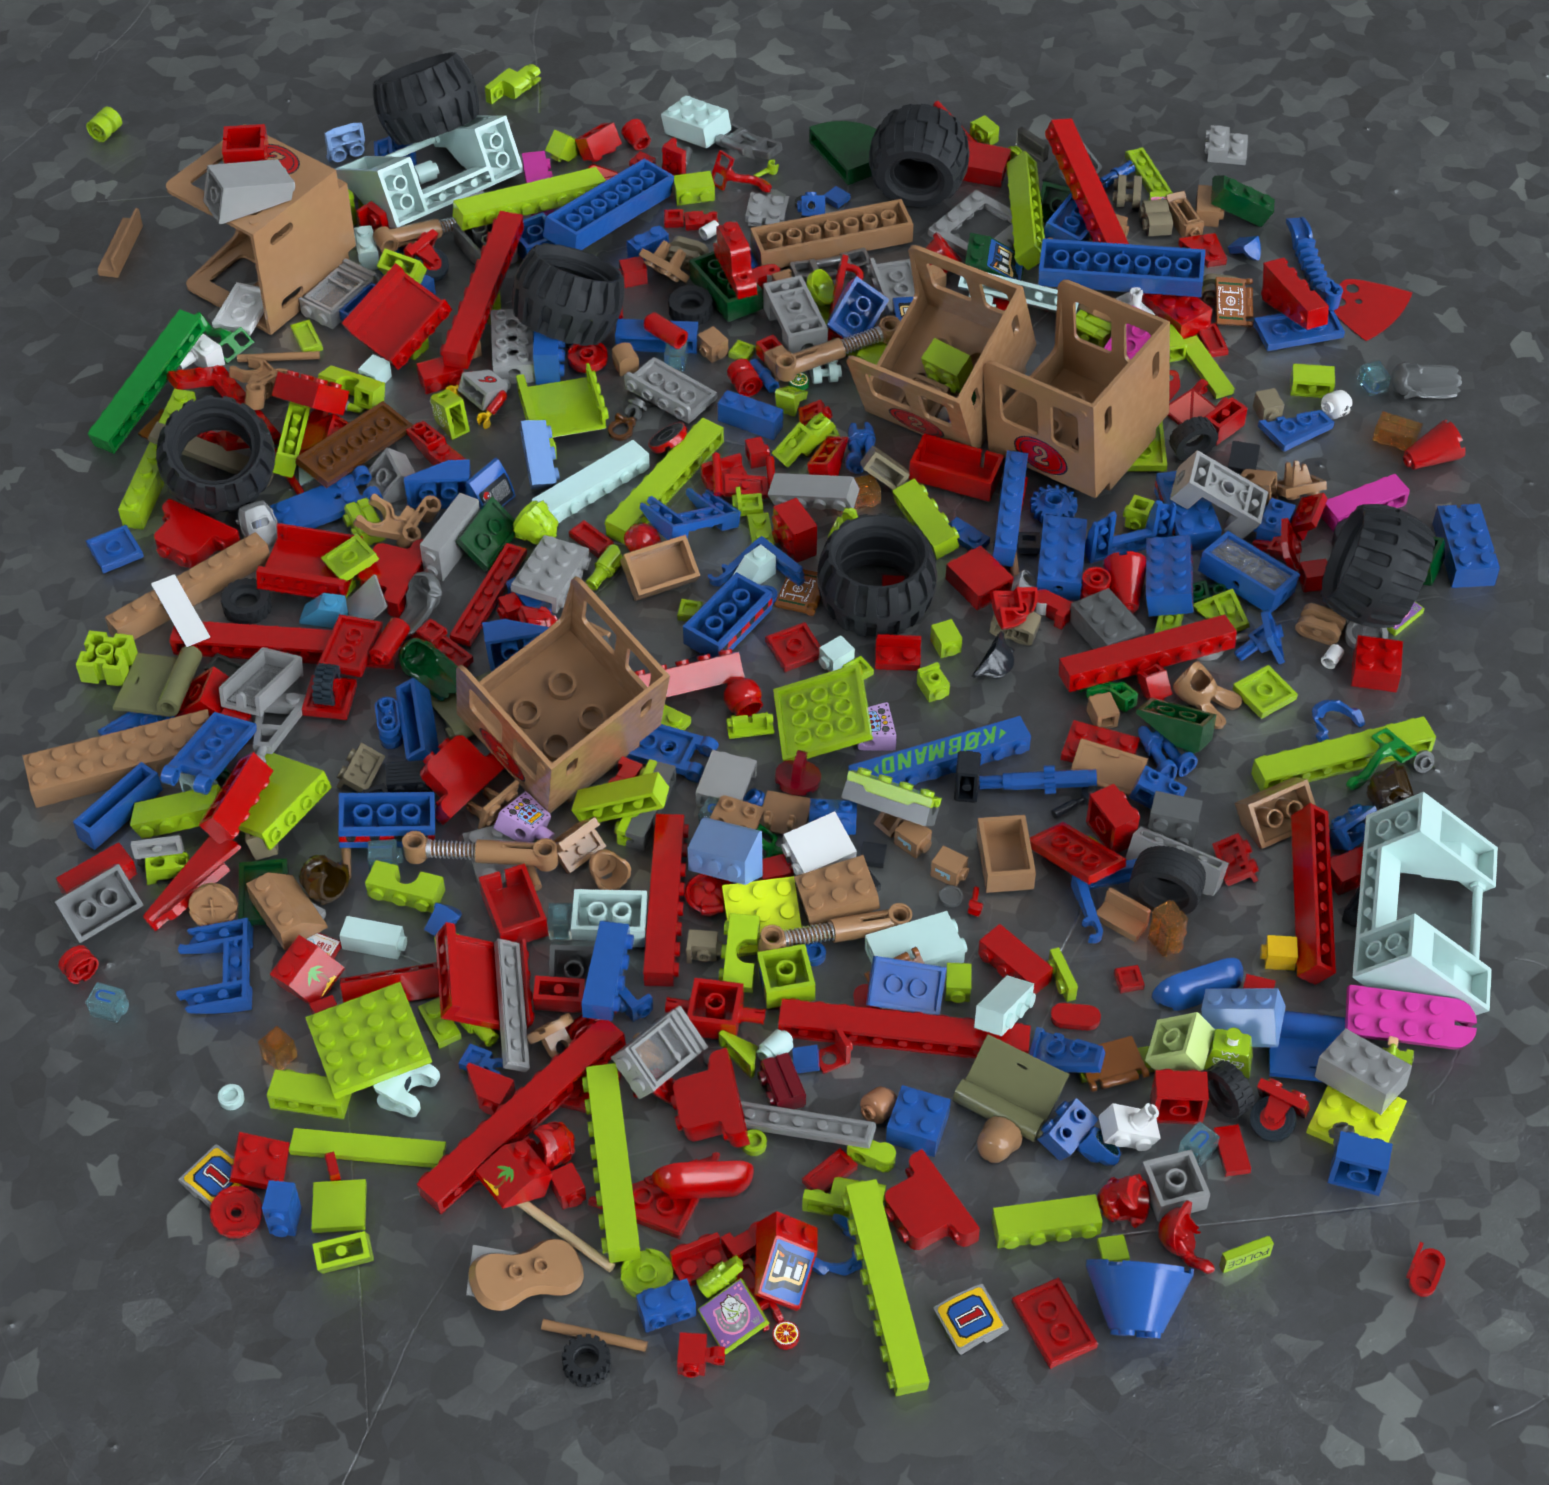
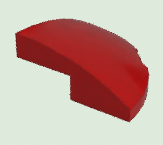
M1016 587L1014 591L991 592L990 598L993 611L1001 629H1011L1026 621V617L1034 611L1037 604V587Z

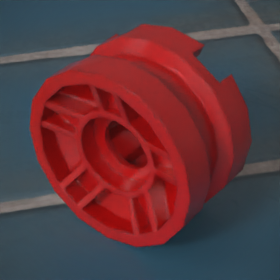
M77 945L62 955L58 967L71 983L79 984L80 980L85 982L95 974L99 962L87 947Z

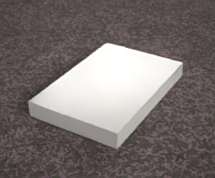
M236 282L212 322L213 327L223 328L231 332L242 327L248 335H251L264 314L260 287Z

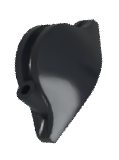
M1002 631L997 634L971 677L986 676L998 679L1011 671L1014 666L1013 653L1015 650L1006 644Z

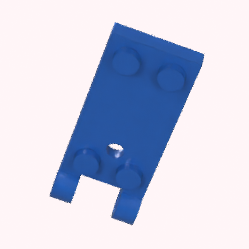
M361 465L356 467L352 474L344 476L328 488L321 485L270 505V508H272L278 523L314 529L342 518L345 515L344 507L346 504L356 503L363 498L370 499L373 494H377L382 499L383 496L376 486L368 487L364 490L363 495H360L357 486L366 485L372 479L368 468Z
M214 712L170 763L164 766L161 772V782L175 786L182 772L196 776L193 784L194 792L204 795L209 794L215 779L255 734L257 724Z
M661 724L641 740L639 747L630 752L626 758L643 764H647L649 759L674 765L676 766L677 774L684 775L691 782L699 783L705 768L700 763L689 762L695 749L703 756L710 757L712 750L717 751L719 744L712 737H704ZM667 748L674 749L672 751H665Z

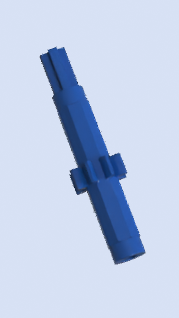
M1055 765L1044 766V771L979 776L980 789H1045V794H1056V788L1097 786L1096 769L1055 771Z

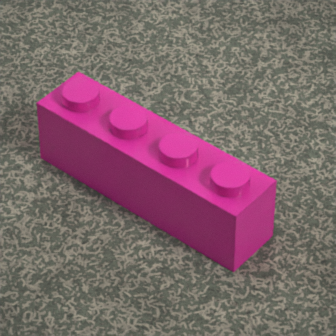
M545 151L522 153L526 183L553 177L552 171H548L551 170L550 158H546ZM554 209L542 212H544V214L548 216L549 214L554 212ZM538 212V213L531 214V217H532V216H535V215H537V214H540V213H542V212Z
M1396 474L1382 477L1380 480L1364 484L1362 487L1327 499L1321 518L1334 532L1336 525L1340 521L1348 519L1357 506L1362 504H1382L1400 508L1406 505L1410 490Z

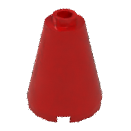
M1445 419L1407 448L1402 457L1406 467L1415 470L1463 458L1466 450L1465 447L1461 448L1459 442L1463 441L1455 425L1451 421L1446 423L1447 419Z
M1127 551V555H1119V552H1116L1104 559L1103 568L1111 575L1110 590L1133 614L1139 608L1146 574V557L1133 551Z

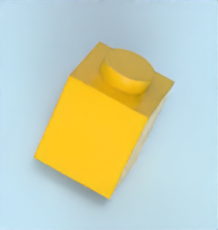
M1267 935L1265 944H1261L1260 959H1264L1265 969L1294 971L1298 959L1297 937Z

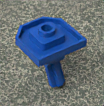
M1264 610L1261 612L1263 624L1248 634L1250 640L1235 650L1234 654L1238 660L1243 661L1257 650L1261 653L1272 650L1278 664L1285 663L1281 638L1284 637L1283 629L1280 624L1276 625L1270 610Z

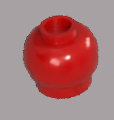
M736 677L728 682L723 694V700L726 707L732 713H735L736 716L747 715L750 717L752 714L759 712L763 707L761 689L754 680Z

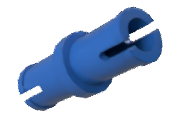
M1127 161L1118 168L1114 167L1110 170V173L1099 178L1101 183H1104L1102 185L1103 188L1106 189L1114 184V178H1118L1119 174L1128 175L1134 172L1135 166L1129 167L1132 162Z
M752 359L750 363L762 380V384L770 393L775 392L779 388V382L773 378L771 371L765 368L758 359Z

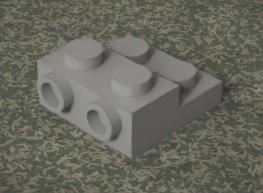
M1211 125L1210 130H1206L1205 141H1208L1205 142L1204 154H1208L1207 162L1246 165L1248 135L1230 133V127Z

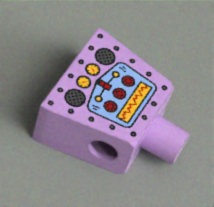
M888 702L868 707L873 739L857 744L858 749L871 751L896 750V732Z
M526 791L499 812L494 825V829L518 842H533L535 839L540 840L543 838L552 840L555 833L547 828L551 818L550 813Z

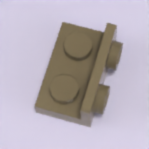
M360 743L356 750L352 748L346 758V761L349 762L347 767L342 766L336 777L340 779L336 787L341 789L343 784L362 793L363 790L370 787L385 755L363 743Z

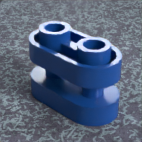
M382 697L375 703L380 743L386 749H395L403 743L398 703L392 697Z

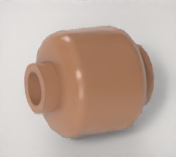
M882 1086L872 1089L861 1099L862 1116L868 1121L875 1122V1124L884 1123L891 1117L897 1100L896 1094L891 1089Z

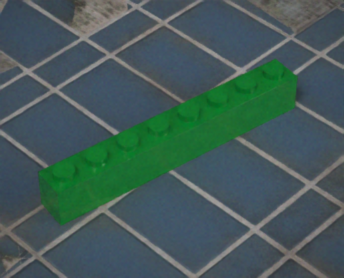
M179 309L176 315L171 318L165 330L160 333L159 338L148 349L145 357L137 364L130 377L125 380L122 388L114 395L107 408L102 411L96 423L91 426L87 434L94 446L115 454L168 382V371H176L206 330L200 317Z

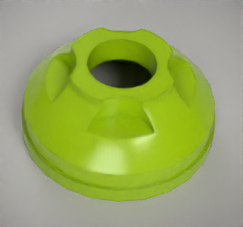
M816 269L808 275L806 285L816 304L820 306L829 305L832 301L834 283L827 272L822 269Z

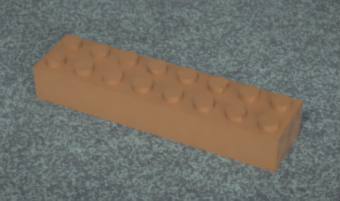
M902 199L753 227L750 228L751 248L759 266L775 264L779 268L789 267L791 262L839 256L840 253L860 248L870 251L913 242V222Z
M208 710L23 755L29 788L36 808L109 790L141 762L156 771L160 777L164 766L170 763L208 720Z

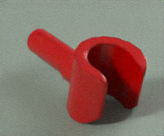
M977 886L973 888L967 913L979 917L983 909V903L977 902L979 887Z

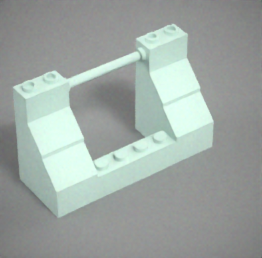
M477 115L475 119L450 132L411 144L386 156H364L335 169L337 178L346 182L348 189H351L364 205L372 201L386 212L388 224L391 228L403 226L452 204L453 200L466 198L524 172L507 117ZM434 144L435 147H446L456 160L467 169L421 190L411 158L403 156Z
M1425 792L1366 815L1352 978L1365 987L1460 999L1471 1006L1475 1015H1479L1489 1011L1491 968L1479 960L1482 897L1484 891L1496 887L1498 847ZM1400 873L1458 881L1473 892L1469 952L1416 914L1396 920Z

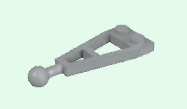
M283 693L264 710L266 713L289 714L282 725L263 724L264 714L261 717L256 716L257 731L254 734L253 741L254 753L266 764L265 755L274 753L303 715L301 709L306 695ZM262 735L272 736L269 742H261Z

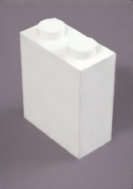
M835 811L783 834V844H781L784 855L786 857L790 856L793 862L792 869L796 876L854 858L857 853Z

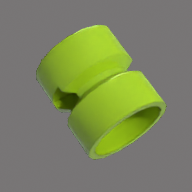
M107 106L102 108L86 124V128L93 139L105 142L112 133L122 126V118L116 110Z

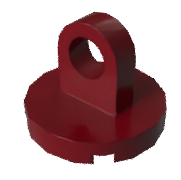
M797 750L794 760H786L778 765L775 772V782L780 785L782 791L797 796L807 795V792L810 791L812 793L817 791L821 782V772L813 763L807 761L808 752Z

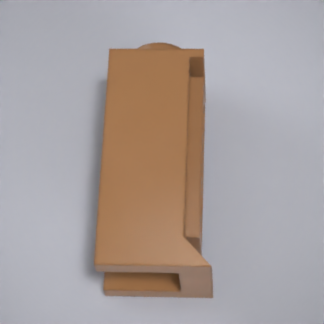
M1185 190L1168 194L1166 200L1169 212L1172 215L1173 225L1180 236L1183 238L1202 235L1204 220L1200 219L1187 200Z

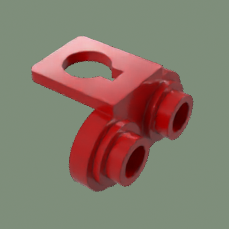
M1420 1242L1406 1278L1409 1279V1287L1413 1293L1421 1297H1427L1432 1295L1437 1287L1445 1266V1257L1440 1251L1433 1248L1421 1251L1424 1243Z

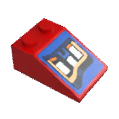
M778 1211L757 1222L756 1296L795 1311L800 1309L817 1255V1227Z

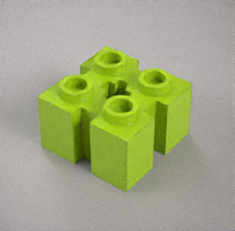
M89 630L84 642L86 651L80 652L76 662L81 682L99 684L101 680H106L107 685L122 687L129 673L128 667L132 666L138 653L133 635L115 633L114 637H108L107 632Z

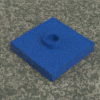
M127 525L86 540L87 547L103 574L144 557L141 548Z

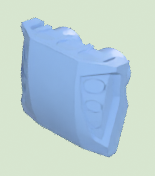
M361 122L340 126L325 133L326 158L329 162L332 160L334 162H341L346 158V155L350 154L353 157H358L364 153L365 136Z

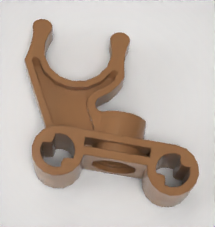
M251 355L248 356V367L255 370H243L236 366H230L229 377L242 383H248L246 385V405L253 410H261L264 408L265 400L272 396L278 371L286 373L287 369H274L266 360Z
M373 494L368 503L381 511L383 521L371 523L362 515H358L353 524L367 535L394 539L398 547L408 549L414 541L421 538V531L417 527L421 521L425 523L432 522L441 508V502L437 497L429 495L422 500L416 510L407 505L401 515L396 516L390 502L383 500L377 494Z

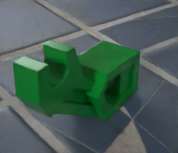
M1106 682L1078 690L1080 692L1087 690L1086 697L1088 698L1095 694L1110 692L1117 707L1123 712L1137 706L1138 693L1125 682Z

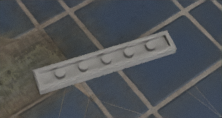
M497 938L494 942L503 1068L527 1072L530 1064L528 1040L526 1038L527 1027L520 943Z
M741 1101L746 1127L749 1130L757 1129L762 1132L870 1149L876 1130L875 1122Z

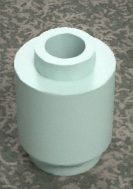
M431 160L414 166L420 185L437 179V174L440 173L437 164L432 163Z
M776 1029L759 1045V1049L756 1052L757 1056L762 1061L770 1057L775 1058L777 1055L786 1052L788 1053L793 1048L792 1036L785 1030Z

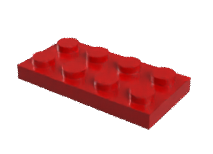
M1061 822L1030 837L1031 849L1089 885L1126 867V858L1065 822Z

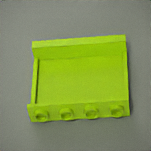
M276 753L265 755L267 765L274 770L269 777L270 783L260 792L259 801L249 810L250 816L238 828L240 831L263 839L268 850H271L332 788L323 770Z

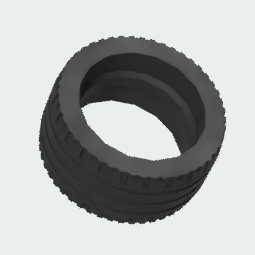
M1154 846L1142 851L1135 861L1130 876L1129 890L1135 901L1149 908L1154 913L1174 917L1184 916L1196 909L1205 886L1206 872L1200 861L1190 853L1169 846ZM1158 878H1164L1173 881L1178 885L1163 882Z

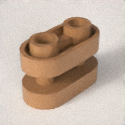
M1309 603L1304 606L1295 629L1303 637L1332 645L1338 642L1341 631L1346 624V618L1340 616L1332 609Z

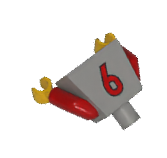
M491 370L469 371L462 373L461 379L456 382V386L446 387V389H449L458 396V391L461 392L482 411L486 410V413L478 414L477 421L478 425L484 421L483 427L487 429L491 425V415L494 416L506 401L507 390L511 388V382L508 378L501 379Z

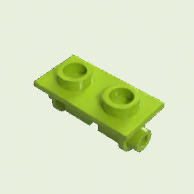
M772 713L752 714V717L732 715L731 718L726 720L729 739L774 734Z

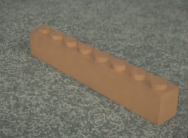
M254 532L178 575L176 578L192 606H195L223 590L229 583L255 572L258 566H265L270 556L268 544ZM154 589L105 617L112 637H114L115 633L133 635L134 640L171 620Z

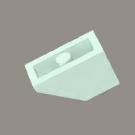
M760 544L744 556L734 574L737 572L761 585L776 574V556Z

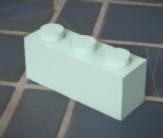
M1006 976L976 1006L974 1028L1002 1036L1009 1028L1011 1029L1014 1026V1023L1019 1018L1023 1017L1029 1008L1033 1007L1036 995L1033 993L1034 983Z

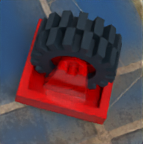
M319 663L314 675L311 676L301 709L303 716L347 720L357 688L356 679L341 678V670H339L340 667L338 665Z

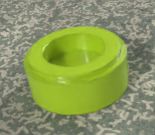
M757 1129L748 1130L750 1145L741 1147L743 1152L749 1156L761 1155L767 1147L765 1134Z

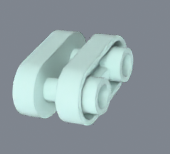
M838 360L824 364L825 369H821V366L810 369L812 383L821 384L822 377H828L829 382H838V378L842 377L841 365H837Z

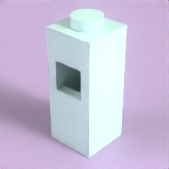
M346 916L339 935L343 950L397 960L401 951H405L407 946V937L404 936L403 926Z

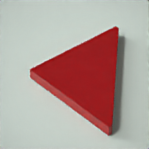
M715 1152L712 1153V1156L701 1160L695 1159L690 1162L719 1161L720 1153ZM651 1175L645 1177L642 1181L633 1183L632 1190L637 1224L680 1240L700 1198L668 1197L669 1194L654 1185ZM595 1196L589 1197L588 1205L603 1210V1206L597 1207Z

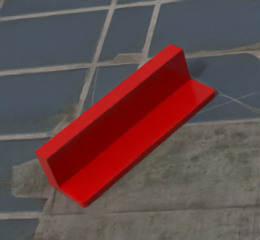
M437 962L340 978L343 1003L401 982L408 1002L438 997Z

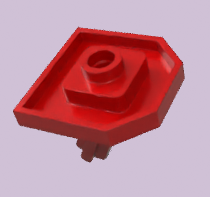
M1288 518L1281 519V536L1273 537L1272 541L1258 539L1252 542L1254 547L1264 553H1268L1272 558L1285 561L1287 567L1292 570H1299L1302 546L1301 542L1297 540Z

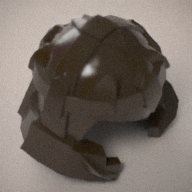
M1396 762L1384 771L1381 770L1374 773L1366 792L1372 804L1378 805L1380 809L1395 804L1394 801L1397 799L1402 801L1414 796L1404 765L1398 766Z
M313 855L303 863L299 882L310 898L320 902L321 905L331 903L345 892L350 877L349 867L347 864H344L343 859L340 863H336L325 855Z

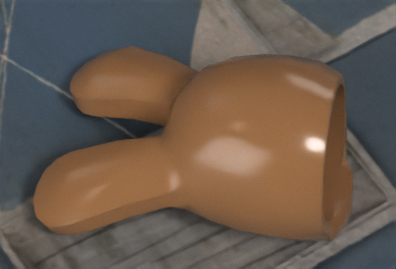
M1199 661L1194 662L1186 669L1172 686L1177 696L1187 704L1196 706L1198 710L1217 714L1214 729H1222L1226 724V719L1210 703L1211 700L1230 710L1239 708L1242 703L1240 695L1217 686L1213 676Z

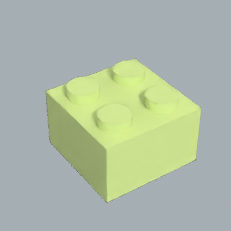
M1198 1012L1159 1019L1156 1022L1145 1061L1154 1070L1203 1071L1215 1029Z

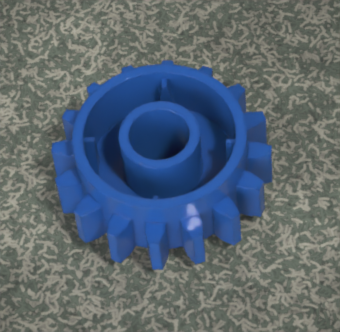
M1047 485V489L1039 487V492L1034 491L1033 497H1031L1030 512L1034 513V518L1038 519L1040 523H1043L1044 515L1074 518L1075 513H1077V497H1073V492L1067 493V487L1059 489V485H1056L1055 488Z

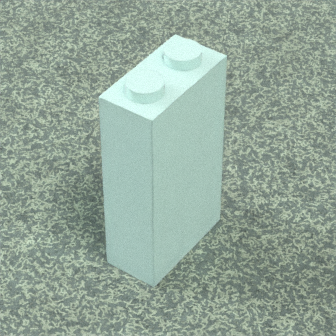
M947 911L865 935V951L871 964L873 956L893 959L904 952H907L910 959L913 960L915 957L911 949L917 947L925 964L947 967V963H964L965 952H967L964 938H960L958 935L957 923L955 919L950 918Z

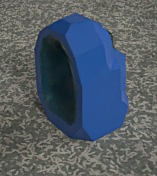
M1095 1126L1092 1127L1076 1148L1090 1162L1100 1163L1105 1166H1115L1121 1156L1119 1147L1104 1143L1101 1129Z

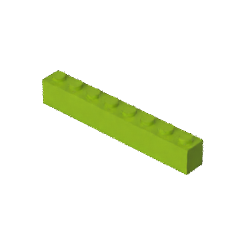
M1023 151L1007 163V176L1011 204L1010 211L1012 214L1011 222L1013 225L1012 234L1014 236V258L1020 266L1023 265L1027 270H1030L1040 263L1042 240L1045 239L1037 162L1026 151Z
M597 167L457 199L453 200V218L463 231L492 224L500 211L525 216L563 207L606 180Z
M174 389L159 423L166 425L167 418L175 410L179 411L183 404L191 399L195 401V393L193 391ZM149 442L118 508L122 525H127L128 528L144 530L164 486L157 466V444Z
M705 418L694 424L682 442L673 449H670L667 456L656 464L654 470L649 475H646L636 488L632 489L630 495L619 503L617 509L612 514L606 517V536L625 545L623 540L624 534L630 526L642 523L648 524L649 520L641 511L640 503L650 506L647 500L648 497L653 496L666 505L698 471L701 464L705 463L724 443V427Z
M1424 716L1410 718L1403 722L1390 723L1383 727L1367 729L1355 734H1347L1336 739H1326L1320 743L1303 745L1300 748L1283 750L1268 756H1260L1254 759L1251 774L1260 791L1293 777L1308 779V782H1313L1364 769L1379 749V745L1371 739V736L1386 727L1417 753L1421 750L1432 751L1436 735ZM1387 734L1378 736L1384 743L1393 741ZM1404 748L1395 750L1401 757H1407L1410 754ZM1393 756L1384 758L1380 764L1395 761L1396 759Z
M615 1063L586 1067L587 1077H582L584 1093L589 1092L590 1099H585L586 1114H592V1121L587 1122L589 1137L595 1138V1144L590 1145L592 1160H597L598 1167L593 1168L594 1182L600 1183L601 1189L596 1191L597 1207L603 1206V1214H598L600 1230L606 1231V1237L601 1238L603 1254L608 1253L610 1263L641 1259L617 1066Z
M877 1179L846 1185L845 1195H841L844 1211H849L850 1220H847L849 1233L851 1236L855 1235L857 1244L854 1245L855 1257L857 1261L861 1260L863 1269L860 1270L863 1286L868 1285L870 1294L866 1295L869 1310H874L876 1320H873L876 1337L880 1336L883 1346H880L879 1349L882 1362H887L889 1372H886L889 1389L894 1388L896 1396L927 1390L930 1381Z

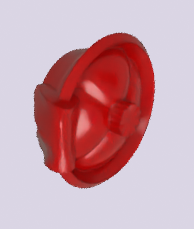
M701 873L697 874L689 880L685 887L686 901L692 908L699 911L701 916L711 917L723 913L725 906L722 885L733 884V882Z

